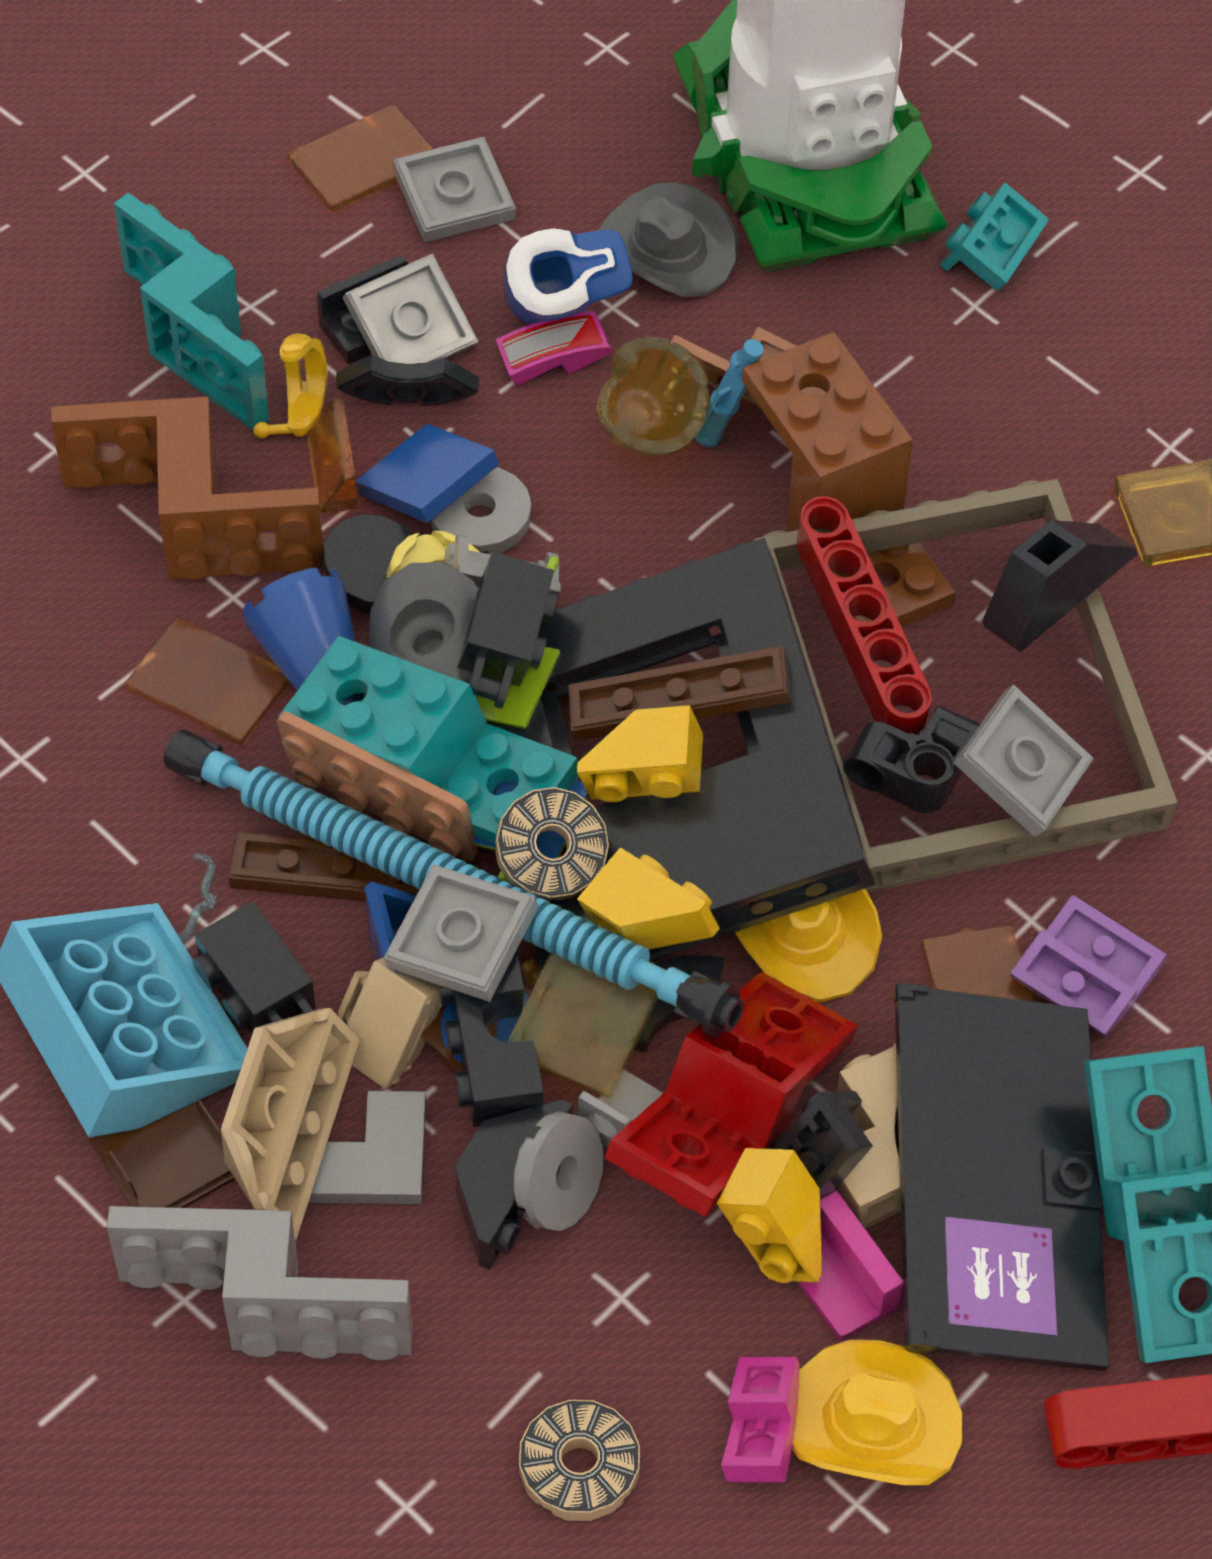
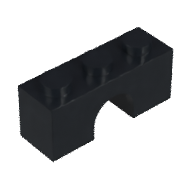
M517 950L490 1002L439 985L441 1005L451 1004L453 1021L445 1022L448 1051L450 1056L460 1055L463 1072L454 1073L457 1102L459 1108L469 1106L472 1127H479L483 1120L542 1105L544 1091L534 1040L509 1043L496 1039L487 1031V1027L497 1020L522 1016L524 986Z

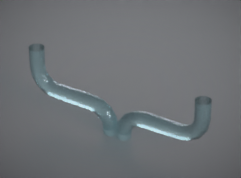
M194 852L192 860L206 863L208 866L201 885V894L206 901L199 903L192 910L184 932L177 934L181 941H185L192 935L200 913L206 909L213 910L217 900V896L209 892L216 864L210 856Z

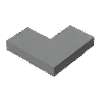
M368 1091L365 1142H327L308 1203L422 1204L426 1093L416 1091Z

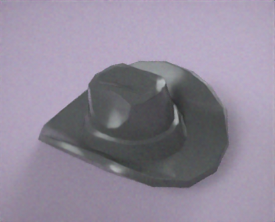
M677 182L653 184L629 196L607 216L598 229L615 230L621 235L629 255L633 273L681 297L707 296L726 284L737 263L738 234L728 214L713 198L701 190Z
M444 562L408 564L384 580L370 611V647L468 683L471 672L457 667L478 587L471 578Z

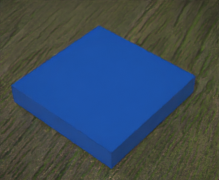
M427 423L359 477L355 483L361 496L422 522L429 523L499 465L493 449Z

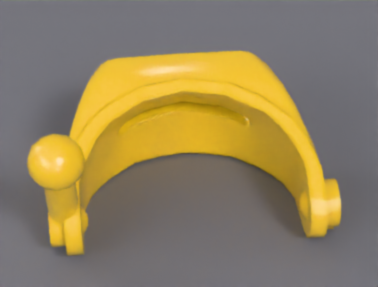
M298 333L289 335L284 339L280 346V358L284 361L286 372L288 424L268 425L266 422H258L253 428L254 435L258 439H265L269 435L277 434L304 436L308 434V431L317 422L323 408L327 389V361L324 347L319 339L310 338L306 334ZM303 357L305 360L306 381H302L299 360Z

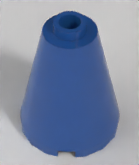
M310 568L282 577L261 589L264 600L255 607H253L249 600L243 609L242 617L246 627L296 691L299 690L338 636L355 642L345 585L338 572L334 569H330V576H321L318 568ZM355 693L349 696L343 705L346 706L352 702L362 701L365 693Z

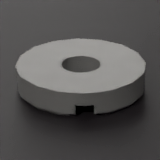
M496 467L433 518L430 524L432 531H446L453 535L467 536L468 542L479 552L488 551V554H491L493 551L501 554L517 545L528 532L532 503L528 489L517 476ZM475 506H486L493 510L491 514L484 517L472 516L467 511Z
M557 1111L544 1116L535 1125L542 1127L537 1132L535 1138L527 1137L522 1144L514 1170V1195L518 1207L526 1210L527 1216L524 1218L530 1224L562 1231L574 1226L583 1217L598 1192L603 1172V1146L597 1128L588 1118ZM559 1165H560L559 1173H558V1175H557V1177H556L557 1170H558V1167H559Z

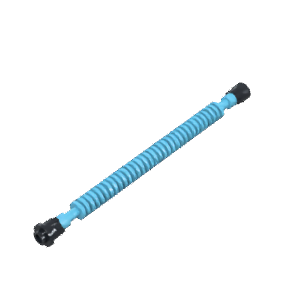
M186 729L178 731L172 736L166 746L164 764L167 769L201 785H205L207 781L222 789L230 786L241 792V802L244 806L265 814L279 823L288 825L290 828L298 830L306 836L321 841L323 844L344 852L360 862L367 863L369 866L379 869L381 872L389 874L398 880H402L404 883L414 886L419 890L434 864L535 896L538 909L522 940L533 943L535 946L545 949L549 953L556 954L564 960H569L576 966H582L583 969L594 972L595 975L606 978L614 984H619L620 987L626 990H631L641 983L657 991L658 999L675 1006L674 1012L701 1025L704 1034L710 1037H718L724 1031H732L741 1019L744 1011V1001L740 999V987L736 983L731 981L720 983L697 971H693L691 976L675 967L665 970L649 962L650 951L648 948L636 945L635 942L624 939L619 934L612 933L604 927H599V925L587 921L581 916H576L568 910H563L560 906L551 904L543 898H538V896L528 893L522 888L515 887L507 881H502V879L490 875V873L484 870H479L463 860L456 859L448 853H443V851L431 847V845L425 842H420L406 833L397 831L391 826L374 820L372 817L351 809L349 806L328 798L321 793H317L315 790L294 782L288 777H283L269 768L258 766L249 772L239 767L238 761L235 758L222 753V746Z

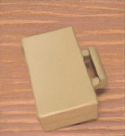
M383 958L374 961L369 972H354L338 1009L340 1019L345 1018L347 1026L360 1038L352 1067L384 1089H388L391 1085L398 1083L402 1073L410 1070L411 1064L420 1055L426 1042L421 1035L437 1017L442 1007L439 985L401 972L396 973L386 966Z

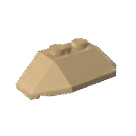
M331 1008L314 1010L254 1028L221 1127L224 1161L254 1210L291 1211L295 1240L298 1237L360 1038Z

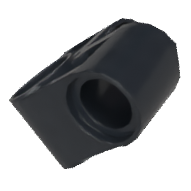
M941 705L935 708L925 730H921L919 735L911 732L908 734L882 722L867 723L843 763V771L858 786L870 791H876L909 807L913 811L920 813L935 812L946 803L963 773L953 762L977 730L980 723ZM926 775L934 778L935 780H925L919 776Z

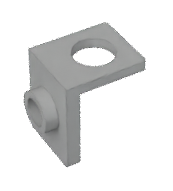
M621 1069L598 1099L585 1091L578 1097V1116L588 1118L599 1132L602 1145L608 1148L611 1139L658 1099L663 1092L626 1070Z

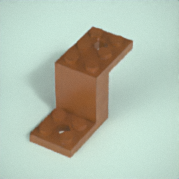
M835 332L743 367V384L793 453L787 532L798 530L803 506L815 497L827 496L837 499L848 510L851 519L865 517L867 514L878 510L892 512L904 509L913 439ZM807 387H818L824 390L826 394L821 397H815L811 394L802 393L801 390ZM920 543L867 553L877 575L885 574L891 576L896 581L894 585L883 586L901 627L954 605L956 592ZM834 572V574L840 577H851V575L845 572ZM861 615L853 617L862 622L872 621L868 617Z
M208 397L51 406V424L63 488H92L95 486L120 484L142 485L158 482L159 520L169 579H199L202 577L225 575L250 576L256 573L299 572L310 568L323 569V564L321 565L320 554L324 545L318 488L218 494L217 460ZM111 442V443H116V444H118V445H115V446H103V445H100V444ZM263 531H276L275 533L270 534L261 533Z

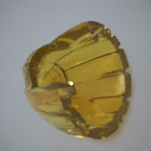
M647 336L642 340L637 338L623 344L614 353L611 378L600 391L596 404L598 419L608 430V438L620 448L645 457H661L683 449L699 433L704 424L703 420L707 416L706 409L709 406V389L706 388L708 381L705 372L697 360H692V354L685 347L676 342L670 344L669 339L660 337L650 338Z

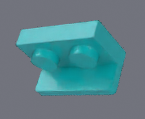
M1004 182L991 196L983 191L965 213L971 220L967 226L962 222L948 237L944 246L949 252L939 266L948 271L960 260L998 291L1008 282L1049 219Z

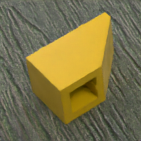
M690 705L638 709L632 712L578 762L577 774L591 800L600 799L606 802H619L626 799V797L654 795L660 798H673L681 793L700 792L703 732Z
M621 847L577 898L591 922L599 925V927L610 930L612 933L623 936L624 939L635 942L636 945H642L648 948V950L711 938L720 929L709 908L712 901L700 888L688 881L680 886L668 878L669 874L666 869L652 857L643 854L638 859Z
M745 1148L717 1201V1205L732 1225L735 1234L741 1238L759 1264L761 1272L769 1280L780 1283H788L790 1281L818 1283L822 1274L819 1187L794 1150Z

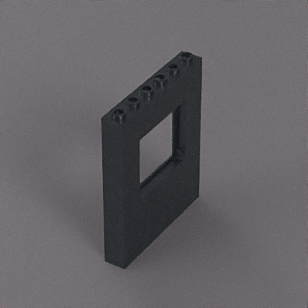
M765 537L753 542L737 544L730 550L701 560L688 561L678 568L649 578L636 579L629 585L600 595L587 596L577 603L554 610L549 625L541 623L538 636L547 639L545 647L559 649L560 651L547 683H555L558 689L548 692L547 686H545L526 729L489 721L486 722L492 726L573 755L558 699L569 695L570 684L630 674L715 644L717 645L720 657L783 646L787 654L791 702L737 712L749 755L702 770L700 792L681 793L673 798H660L654 795L626 797V799L619 802H608L595 807L605 823L609 842L605 865L620 847L638 859L643 854L648 855L666 869L669 879L680 886L686 881L696 885L712 901L709 908L720 928L713 937L650 949L649 961L876 885L780 576ZM718 626L721 633L711 636L709 628ZM566 845L563 849L561 856H563L566 853ZM581 893L571 899L556 901L557 899H545L551 904L562 907L563 910H568L576 916H581L590 921L577 899ZM535 946L540 968L555 992L600 978L594 972L583 969L582 966H576L569 960H564L556 954L549 953L545 949Z

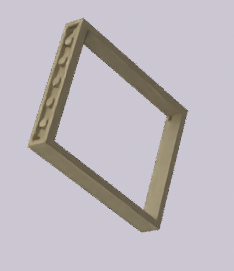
M1054 479L1043 482L1026 481L1018 484L1016 487L993 492L986 490L975 491L965 497L942 502L929 500L912 508L892 512L878 510L867 514L865 517L852 519L866 552L870 553L1044 518L1045 523L1050 520L1073 522L1059 481ZM823 528L814 529L820 533H831ZM777 530L754 539L756 541L765 537L780 576L876 884L865 888L868 893L1169 829L1178 802L1101 594L1097 588L1080 602L1076 608L1143 790L1060 807L1047 828L1036 837L1031 835L1012 817L870 847L847 775L843 771L840 753L780 571L804 566L796 546L798 530L790 532Z

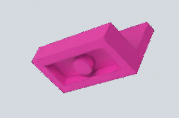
M835 1191L820 1200L822 1274L818 1283L796 1282L837 1339L844 1341L900 1308L904 1281L840 1194Z

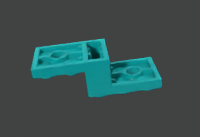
M130 193L125 194L114 203L123 268L127 274L142 284L140 293L150 355L252 431L258 422L268 423L270 419L267 401L268 392L264 374V357L254 343L249 340L243 341L239 338L241 336L240 307L237 300L236 273L232 264L220 254L215 255L199 244L189 231L185 229L180 230L167 221L153 205H145Z
M341 636L336 638L281 712L282 714L284 711H287L461 798L469 806L474 835L493 843L496 840V833L501 818L515 800L537 789L556 787L569 791L579 776L577 774V764L579 762L577 757L487 724L470 684ZM355 693H367L362 701L352 702L346 706L343 705L349 696ZM512 781L518 783L512 792H505L499 796L493 795L495 789L505 782Z
M1204 1046L1084 1061L1106 1234L1108 1237L1124 1241L1139 1361L1152 1363L1212 1354V1106ZM1149 1095L1159 1097L1164 1103L1166 1110L1163 1122L1153 1129L1144 1127L1139 1122L1137 1116V1108L1140 1101ZM1199 1277L1207 1288L1206 1301L1199 1309L1187 1311L1180 1304L1178 1298L1179 1289L1187 1279Z

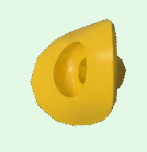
M866 889L735 932L747 952L765 974L817 1003L851 995L875 970L883 936L877 909Z
M846 1340L824 1347L800 1369L796 1425L792 1443V1451L800 1460L822 1469L899 1485H930L950 1471L962 1445V1410L950 1379L930 1359L919 1353L906 1351L904 1346L882 1340Z

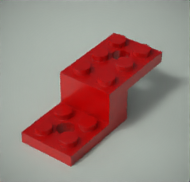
M760 972L740 989V999L744 1001V1011L740 1021L732 1031H724L718 1037H710L704 1034L702 1026L698 1025L685 1036L666 1091L611 1139L604 1157L624 1169L632 1178L650 1184L674 1198L682 1207L694 1210L705 1217L717 1206V1201L745 1148L769 1149L771 1143L779 1135L787 1131L803 1088L852 1043L858 1027L852 1021L763 972Z

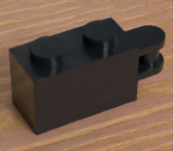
M492 551L480 580L457 668L471 672L468 684H470L474 695L493 700L494 707L502 709L510 684L520 687L528 667L535 670L539 668L547 641L546 638L538 636L541 623L549 625L556 606L558 593L549 591L554 570Z
M253 901L195 933L198 957L193 959L194 967L209 989L216 986L225 999L222 1000L224 1009L237 1029L246 1026L252 1035L256 1027L316 1010L313 981Z

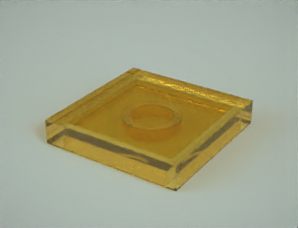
M1212 459L1116 476L1114 489L1144 567L1212 555Z
M550 953L507 1042L515 1043L534 1040L540 1068L610 1099L658 999L657 991L638 984L631 990H626L620 987L619 984H614L606 978L595 975L594 972L583 969L582 966H576L569 960H564L558 957L557 954Z

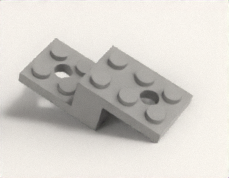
M109 1206L107 1231L119 1282H129L141 1288H154L162 1283H184L203 1290L216 1289L223 1285L222 1299L232 1350H241L243 1353L255 1357L271 1356L277 1351L302 1352L308 1357L319 1359L330 1358L337 1353L363 1354L365 1357L374 1360H389L397 1355H412L413 1329L408 1280L298 1277L299 1263L291 1211Z

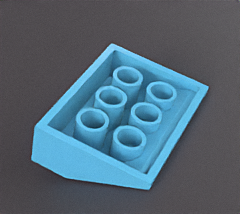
M158 903L13 921L0 949V984L88 1137L139 1129L237 1082L248 1048L212 990L207 987L197 973L193 959Z

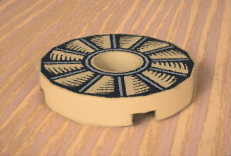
M556 787L532 790L515 800L501 818L495 840L497 863L508 882L515 887L522 888L526 892L538 896V898L557 899L556 901L571 899L586 889L604 867L609 847L605 823L595 807L577 793ZM544 831L559 833L566 842V853L554 859L545 857L537 848V836Z
M567 1400L547 1407L529 1423L520 1442L519 1475L527 1495L537 1505L539 1502L544 1508L551 1510L552 1515L566 1521H592L613 1513L624 1503V1499L630 1494L632 1488L634 1489L639 1479L640 1445L631 1424L615 1409L594 1400ZM582 1448L593 1453L597 1462L589 1471L577 1473L569 1470L563 1464L562 1459L569 1451Z

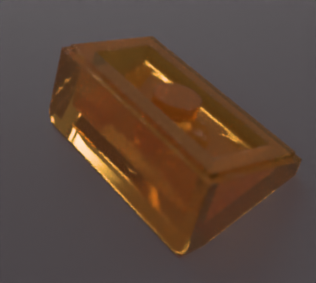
M337 398L330 402L307 436L314 488H318L320 513L355 510V506H358L355 472L344 401L341 402V398Z

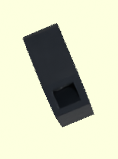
M1050 520L1011 552L983 617L984 627L1019 652H1022L1136 557V548L1100 524Z
M561 1099L483 1120L455 1165L456 1195L480 1266L490 1270L500 1252L507 1255L515 1246L522 1229L520 1219L526 1211L524 1208L518 1207L514 1195V1170L519 1150L527 1137L535 1138L537 1132L542 1128L535 1125L544 1116L557 1111L573 1115V1104Z

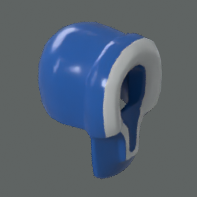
M553 228L537 231L522 237L509 251L504 268L503 286L504 296L511 312L528 326L540 321L558 320L580 312H586L592 303L629 290L632 285L633 276L625 243L617 231L597 230L574 234L571 231Z

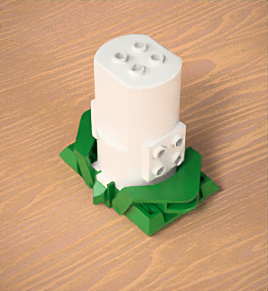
M732 0L699 41L689 42L673 53L674 64L690 102L698 114L701 142L693 158L692 175L701 179L703 173L714 177L720 193H726V199L734 213H742L743 216H741L740 221L759 266L764 271L771 272L810 264L817 261L818 258L871 247L887 248L926 240L946 229V220L927 179L920 172V168L932 153V144L920 121L921 113L903 96L898 85L905 0Z

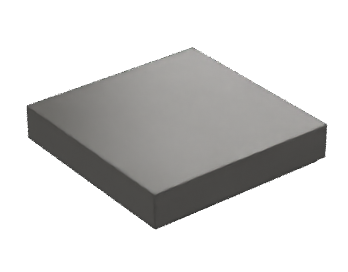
M485 137L393 159V172L424 243L516 220L515 204Z
M433 253L346 292L343 296V300L372 355L386 361L414 364L427 363L443 357L448 359L474 347L479 342Z
M1013 684L1002 693L953 763L1031 835L1036 837L1047 828L1094 758Z
M433 864L383 959L386 966L392 970L490 1002L538 909L536 898L532 895Z

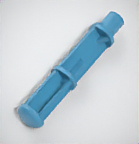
M754 339L747 340L742 349L734 352L731 356L730 366L718 388L711 394L709 405L701 421L694 426L693 435L700 445L715 447L721 442L723 432L731 417L737 413L740 407V400L747 389L742 382V369L745 366L760 361V357L764 352L763 345L759 341Z

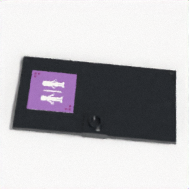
M911 983L895 985L905 1350L915 1353H943L1105 1371L1109 1368L1100 1220V1210L1102 1209L1101 1188L1084 1061L1091 1060L1088 1009L931 989L927 985Z

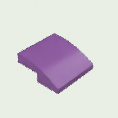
M1072 894L1046 931L1041 930L1011 971L1010 977L1051 1004L1088 1009L1089 1028L1105 1038L1126 1015L1166 962L1167 954Z

